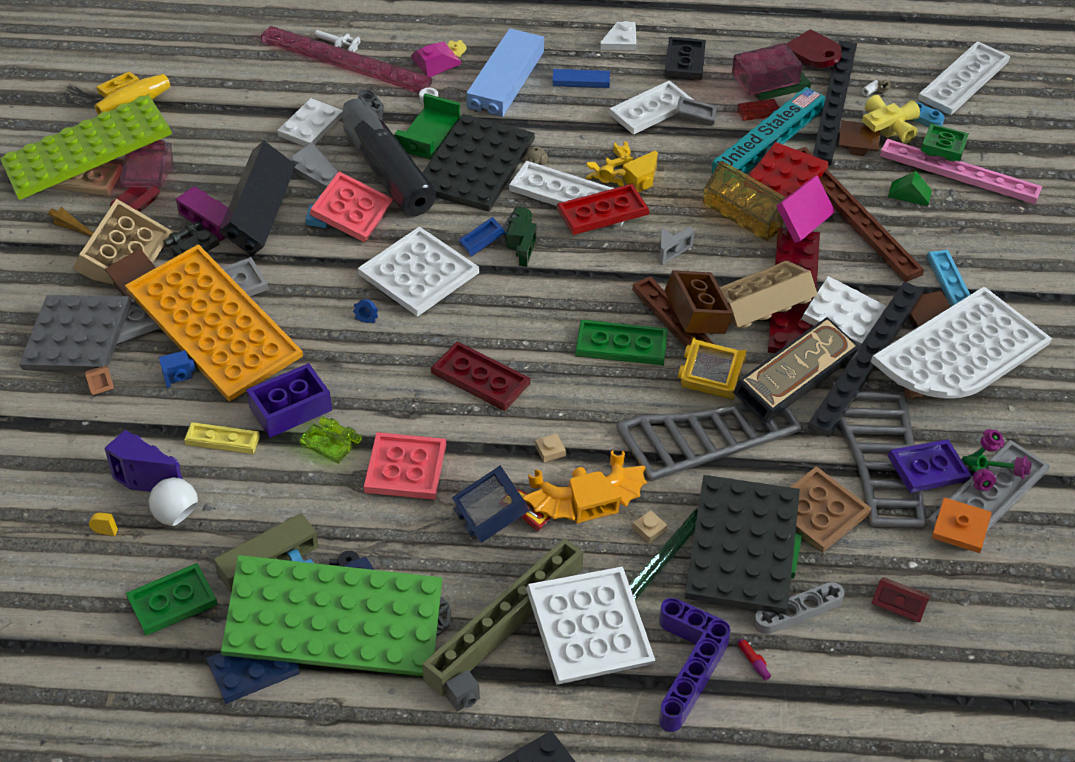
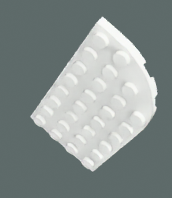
M983 287L873 355L871 363L898 385L917 393L937 398H962L983 390L1048 346L1052 338L986 287Z

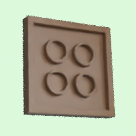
M817 466L790 486L791 488L800 489L796 533L802 534V538L821 553L825 552L871 512L870 506Z

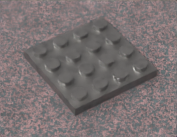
M46 295L19 363L22 370L86 372L106 365L109 367L131 305L129 296Z

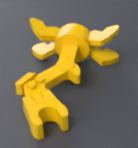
M624 141L623 146H618L617 143H614L613 152L618 158L614 160L606 158V165L601 168L596 162H587V167L595 171L588 174L586 180L598 178L603 183L613 182L617 183L619 187L624 186L622 179L616 176H623L626 171L624 169L614 171V168L633 160V157H630L631 151L628 143Z

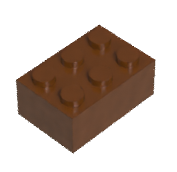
M672 270L664 291L685 333L725 334L734 313L712 272Z

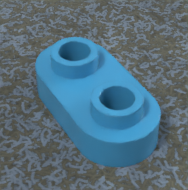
M916 102L920 109V116L918 119H913V121L927 127L930 126V123L943 126L945 116L940 111Z

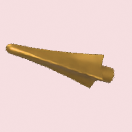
M62 206L58 211L51 208L48 212V215L54 218L53 225L65 227L90 237L94 233L71 216Z

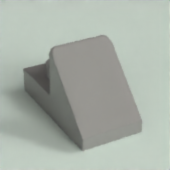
M687 227L673 236L664 228H661L660 264L667 263L693 247L694 230Z

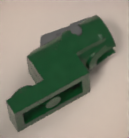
M516 207L502 228L505 231L507 248L516 251V257H519V266L527 267L537 239V224L531 223L532 212L529 209Z

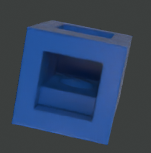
M186 350L159 357L167 388L171 387L172 383L193 378L191 372H195L196 369L193 359H188Z

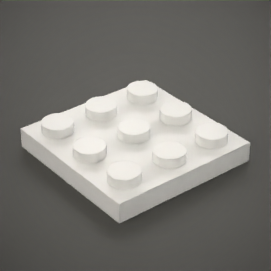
M828 276L817 292L818 295L814 297L805 311L802 320L815 326L828 317L860 347L884 312L886 306Z

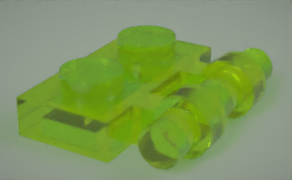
M323 416L319 420V425L322 427L313 424L300 437V444L339 464L352 450L351 441L359 444L362 436L357 434L355 429L351 427L345 428L333 418L328 419Z

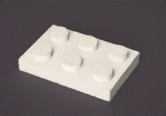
M310 98L277 130L278 136L304 147L311 142L315 145L342 118L343 110Z

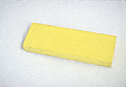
M191 422L184 441L185 445L254 454L260 434L259 431Z

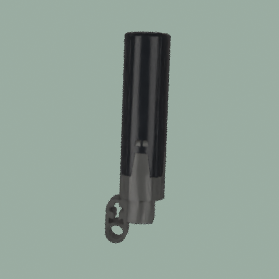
M361 90L358 93V99L348 100L343 105L342 122L344 131L403 213L408 216L422 215L434 205L436 191L383 122L384 105L374 92Z

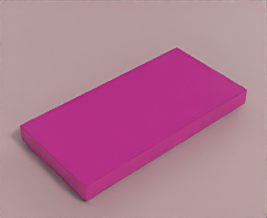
M818 176L810 178L776 205L795 243L805 238L835 212Z

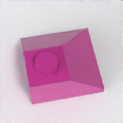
M444 41L416 50L411 55V58L427 78L461 65L459 58Z

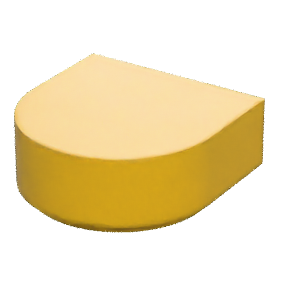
M95 513L89 521V527L96 533L115 536L118 531L112 514Z

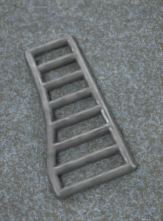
M859 391L854 400L898 401L899 409L848 408L838 423L858 466L866 504L871 507V512L868 514L869 525L872 527L925 528L927 520L922 491L912 492L913 499L875 498L873 489H908L902 480L871 479L868 470L896 471L890 461H865L862 453H889L892 449L914 446L906 394L904 392ZM844 417L901 418L902 426L848 425ZM854 434L901 435L904 437V444L858 443ZM877 508L915 509L916 518L878 517Z
M741 401L694 412L640 415L619 422L617 429L639 466L646 467L644 474L647 479L654 481L798 433L802 430V426L790 408L787 407L781 413L789 423V426L779 429L771 419L765 424L769 432L758 436L742 412L749 408ZM733 414L749 439L737 442L720 416ZM711 418L728 446L716 449L698 420ZM688 421L708 453L695 456L674 422ZM664 423L687 460L674 463L651 424ZM640 425L666 467L653 470L628 429Z

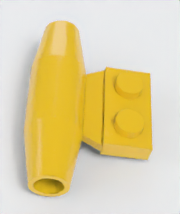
M129 71L96 86L98 93L104 99L95 104V110L98 115L105 111L109 112L121 104L130 103L137 97L148 94L153 100L170 88V82L165 74L139 80L137 76Z

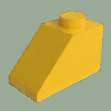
M655 150L623 164V169L626 172L622 176V180L627 185L633 184L638 192L652 187L657 168L658 152Z

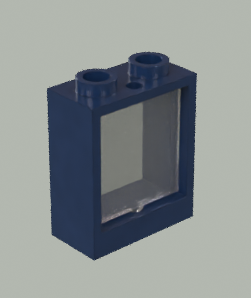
M501 465L452 497L457 505L453 508L460 520L465 518L467 521L464 527L471 537L476 535L481 543L530 511L528 505Z

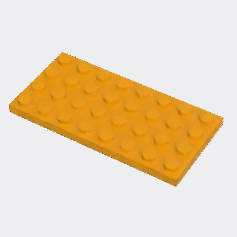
M199 244L125 285L128 294L181 351L186 350L187 357L193 359L194 365L229 402L245 393L246 389L258 385L303 357V351Z

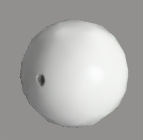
M175 477L164 479L151 490L148 501L149 509L154 518L162 524L175 526L198 505L197 493L193 486L183 479Z

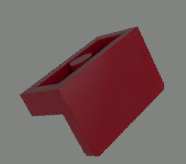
M137 182L116 199L141 212L156 201L161 191L156 186L147 190L141 182Z
M882 577L871 604L921 622L931 595Z

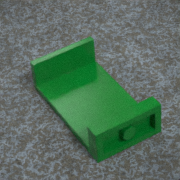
M425 93L423 95L424 108L406 132L397 130L394 136L407 153L431 160L461 117L460 103Z

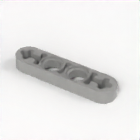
M830 582L790 597L788 608L795 612L793 616L776 613L775 616L773 612L758 610L755 616V628L763 634H770L837 608L843 602L844 589L841 585ZM813 600L817 603V606L814 608L807 607L804 601Z

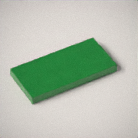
M580 320L575 356L664 366L668 328Z

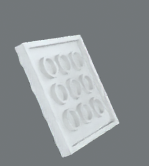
M421 227L416 228L358 268V275L417 317L479 273V266Z
M623 567L532 583L526 587L556 684L652 665L656 661Z

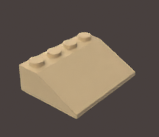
M116 199L79 254L73 269L91 280L114 285L113 280L105 271L107 267L139 248L142 249L153 263L164 246L163 240L169 238V234L172 231Z
M784 261L720 287L734 313L730 323L739 328L748 327L753 321L758 319H768L775 312L788 311L792 308V305L797 303L804 304L810 302L812 297L818 295L811 271L789 261Z

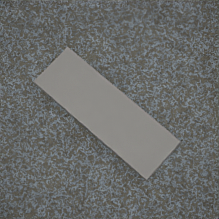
M1010 440L989 461L1015 464L1016 457L1023 458L1027 456V461L1032 462L1030 475H1025V478L1021 479L1019 476H1014V469L986 466L984 469H988L996 476V483L990 490H976L973 486L972 476L949 499L991 511L988 531L1048 472L1050 465ZM940 508L928 518L927 524L932 528H935Z

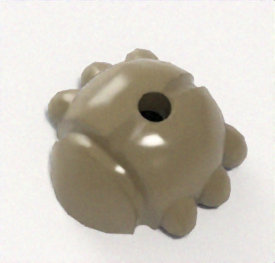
M534 146L527 151L524 161L543 165L548 162V156L544 149Z

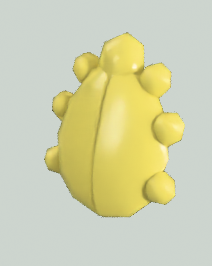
M458 40V42L449 41L447 44L458 58L465 53L467 48L462 40Z

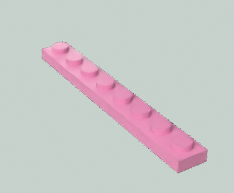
M890 139L886 140L880 153L881 157L1032 204H1036L1043 187L962 161L951 162L941 156H928L919 148Z

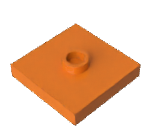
M944 497L931 538L980 553L992 512Z

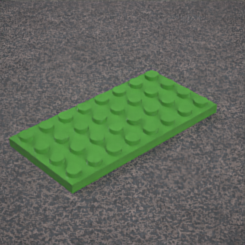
M238 555L221 655L423 676V663L435 652L443 577Z

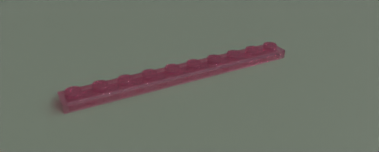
M270 26L261 34V42L417 93L424 88H429L432 84V78L277 27Z

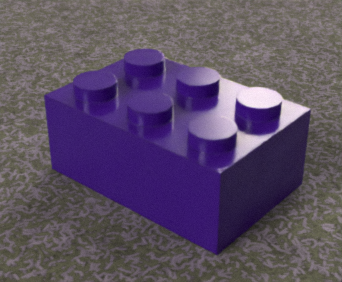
M309 363L246 389L249 408L269 438L332 411L330 391Z

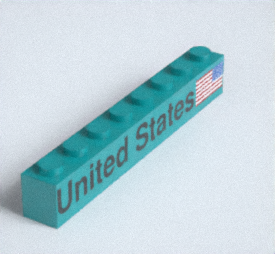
M808 87L797 92L792 99L786 101L782 107L775 110L772 115L762 120L757 127L751 129L747 135L740 138L732 147L727 148L723 154L716 157L711 165V177L729 187L733 186L757 166L775 142L783 145L823 112L825 96Z

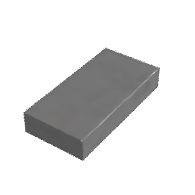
M680 96L676 116L713 126L717 106Z

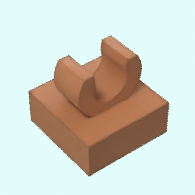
M107 365L84 372L91 395L114 389Z

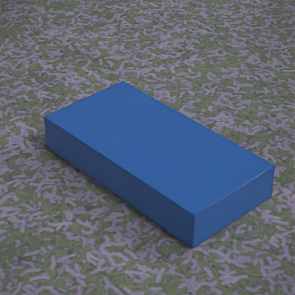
M491 217L459 239V242L467 253L473 256L504 235L505 231Z

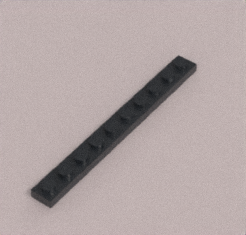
M850 41L838 42L841 46L842 56L840 61L834 64L813 152L815 157L828 161V165H831L857 48V43Z
M907 282L902 283L809 421L808 429L830 437L876 366L871 363L873 355L892 343L923 296V288Z

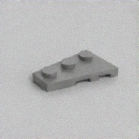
M313 142L289 158V160L296 164L293 173L322 190L327 188L338 173Z

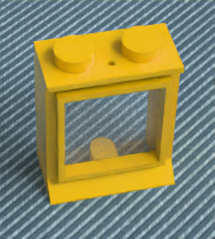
M693 338L691 345H687L684 358H687L686 363L680 366L678 378H681V387L734 400L735 394L733 391L741 377V368L746 361V350H736Z

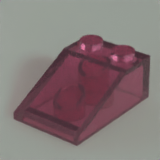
M158 140L125 154L119 182L120 187L161 188L173 167L172 143Z

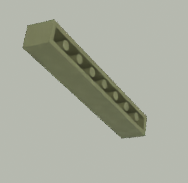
M565 538L423 663L424 682L441 696H444L446 694V681L466 670L470 672L534 614L526 590L528 584L577 575L583 570V551Z

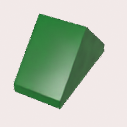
M913 171L892 181L888 197L928 206L932 190L916 171Z

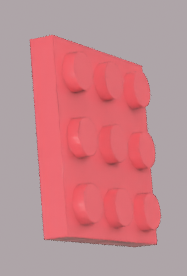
M339 171L310 209V215L365 243L392 205L393 198Z
M376 432L364 483V493L436 500L446 450V439Z

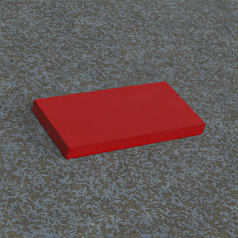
M633 184L557 203V211L572 235L649 215L648 206Z

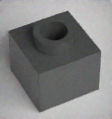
M469 670L445 682L446 697L457 712L463 708L473 706L480 699L479 684Z

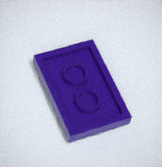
M948 439L892 449L887 455L910 493L967 482L972 476Z

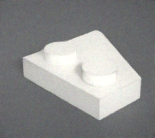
M617 22L601 41L600 50H636L635 22Z

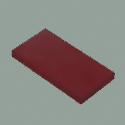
M458 341L431 367V374L503 411L508 409L530 385L531 378Z

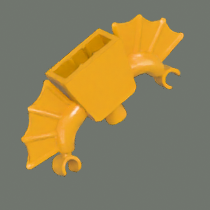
M612 450L610 455V465L612 468L609 475L604 476L600 471L587 474L583 467H578L573 470V478L569 480L568 487H556L549 482H544L542 471L535 469V477L528 474L529 485L531 488L540 489L522 498L534 508L536 513H545L554 520L558 518L575 520L576 524L619 513L620 503L627 507L631 500L639 498L641 496V487L647 484L643 475L646 467L623 468L625 452L622 451L621 455L618 456Z

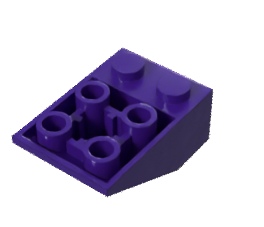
M126 430L104 448L112 478L131 490L151 492L164 479L173 477L183 479L179 468L180 464L174 457H168L156 446L147 444L140 436L133 435Z

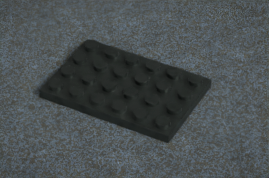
M462 114L423 171V174L435 189L436 197L489 212L533 143L535 133Z
M703 475L685 599L787 615L800 489Z

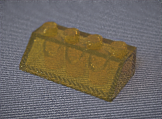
M720 161L704 187L703 203L765 241L778 233V228H783L784 221L776 205L786 197L728 163Z

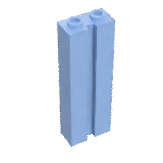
M509 28L467 91V108L480 112L483 109H487L488 114L503 117L544 53V36Z

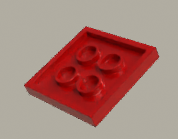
M775 142L744 180V187L782 201L814 176L820 178L828 168V161Z

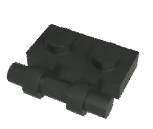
M200 221L185 225L183 230L169 234V238L163 240L167 248L175 245L172 247V252L175 256L184 253L198 244L206 252L220 245L219 238L207 228L200 232L198 231L203 228Z

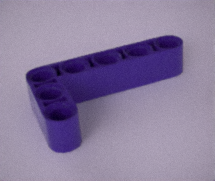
M667 598L661 604L660 626L664 630L696 644L660 707V726L665 731L675 732L684 724L725 653L731 629L726 621L679 599Z

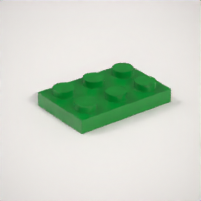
M930 123L921 151L925 152L928 156L937 155L944 157L947 161H960L969 133Z
M198 563L126 593L127 600L145 636L218 605L217 599Z

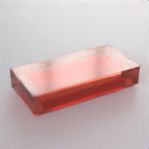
M775 99L739 103L737 106L743 121L768 118L775 110L779 109Z

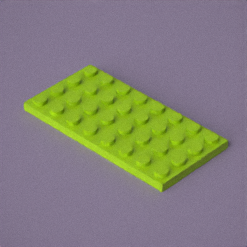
M148 94L146 96H139L130 103L121 104L109 112H102L95 118L83 120L76 126L64 128L55 135H48L34 144H27L20 150L8 152L0 159L18 199L21 200L167 137L172 132Z

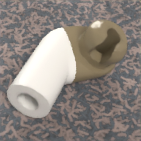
M874 80L862 88L861 92L866 97L872 93H885L890 89L891 84L887 80Z

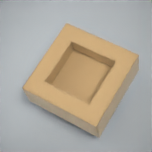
M558 434L535 440V447L543 462L566 456V450Z
M651 510L633 522V529L648 543H651L665 533L668 526Z

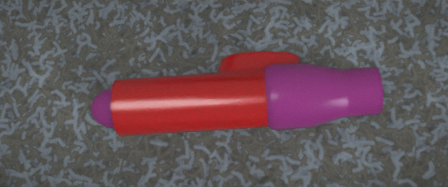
M739 639L738 647L751 663L753 669L764 681L770 679L771 674L766 668L767 664L760 654H756L746 640Z

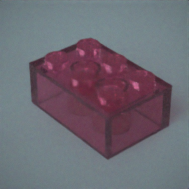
M782 43L735 54L733 57L732 75L749 96L800 83L803 64L787 44Z

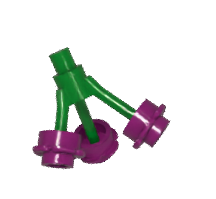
M986 429L980 439L982 447L973 454L963 456L961 459L965 465H968L969 468L975 471L972 478L973 486L978 491H988L996 483V476L988 469H984L986 466L1014 469V476H1019L1021 479H1024L1025 475H1030L1032 462L1027 461V456L1023 458L1016 457L1015 464L989 461L985 455H982L986 450L994 452L1004 446L1002 434L997 430Z

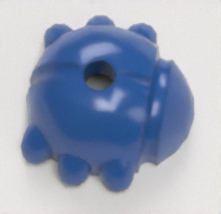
M363 299L354 304L355 309L353 313L356 315L355 319L365 323H375V318H378V308H376L372 301Z

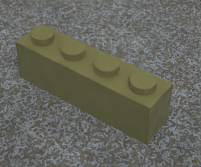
M302 513L288 518L285 522L267 529L253 539L247 540L232 550L223 552L214 558L217 574L231 593L238 555L290 560L287 552L297 549L300 555L303 556L319 547L317 532Z

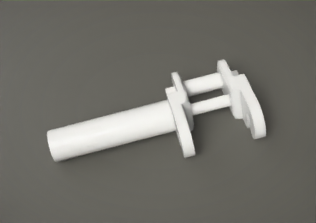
M319 30L315 31V37L335 43V50L349 45L348 54L350 55L358 49L357 46L360 44V38H351L350 34L338 37Z

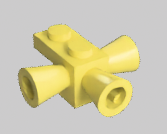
M874 95L868 99L865 104V110L869 113L863 115L862 122L873 132L880 130L886 138L897 134L905 144L915 138L918 131L917 128L905 122L918 119L920 116V109L915 101L911 100L899 108L895 103L886 106L879 95Z

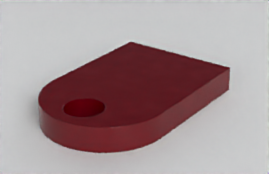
M811 29L783 45L784 53L815 68L830 67L839 62L842 56L841 46L837 42Z

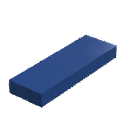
M553 69V86L609 88L610 71Z

